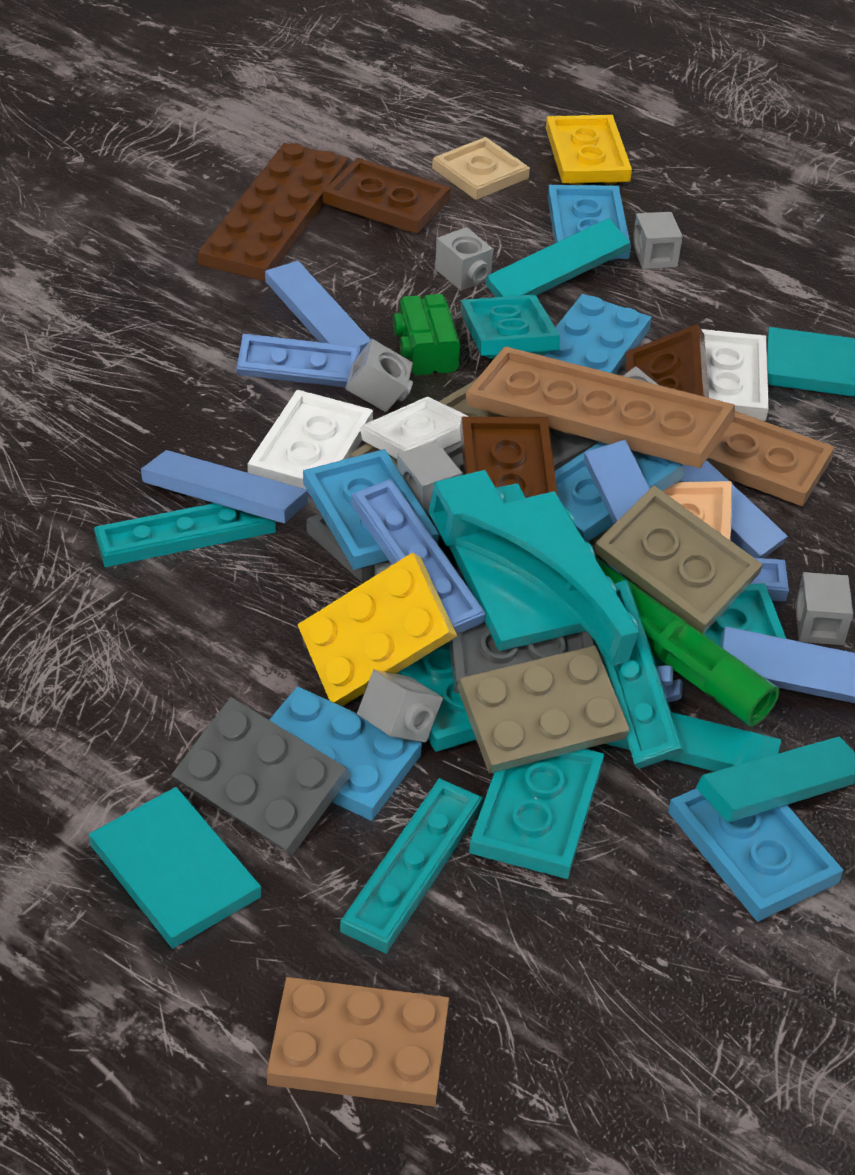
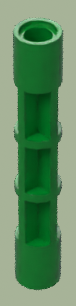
M595 556L605 576L610 577L614 584L624 580L628 581L652 654L668 666H672L676 672L702 690L706 695L714 697L718 704L748 726L753 727L759 724L770 713L779 696L780 691L777 686Z

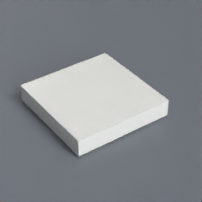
M427 396L362 425L360 430L363 441L380 450L385 449L389 455L397 459L398 453L435 441L438 442L442 449L461 441V417L467 415Z

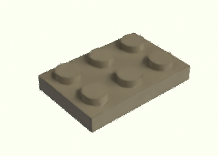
M654 485L595 543L594 553L701 633H704L760 574L763 565Z
M596 645L460 678L457 686L488 773L625 739L630 731Z

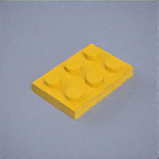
M613 115L547 116L546 131L562 183L572 185L597 182L616 184L618 182L631 181L632 168Z
M413 552L297 624L329 700L340 706H344L365 693L373 669L396 674L457 637L421 557Z

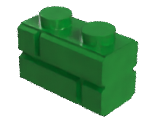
M443 294L425 295L422 299L420 296L402 297L399 303V313H393V330L395 337L402 336L399 339L400 355L413 362L411 371L414 375L432 374L434 371H437V373L456 372L459 366L460 342L446 298Z

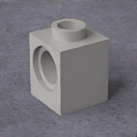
M672 212L637 213L632 245L642 269L678 267L683 236Z
M468 227L462 228L437 238L435 269L460 291L486 282V277L491 274L493 248Z
M371 339L351 364L345 389L387 412L396 400L402 402L409 394L413 385V381L409 379L413 362Z
M437 441L397 454V469L429 517L428 512L434 482L461 476L462 472Z
M803 572L795 602L799 642L831 645L845 644L853 617L848 575Z
M373 669L357 714L389 736L427 742L443 697L409 676Z

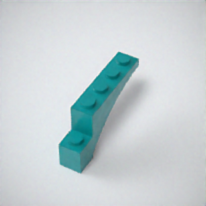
M485 470L434 482L428 513L446 546L456 544L503 564L527 578L553 597L576 618L595 640L611 666L629 661L638 638L637 621L633 614L627 612L617 596L612 579L603 573L595 559L592 546L589 542L584 541L575 526L571 511L568 508H564L555 491L505 503L501 489L498 486H494Z

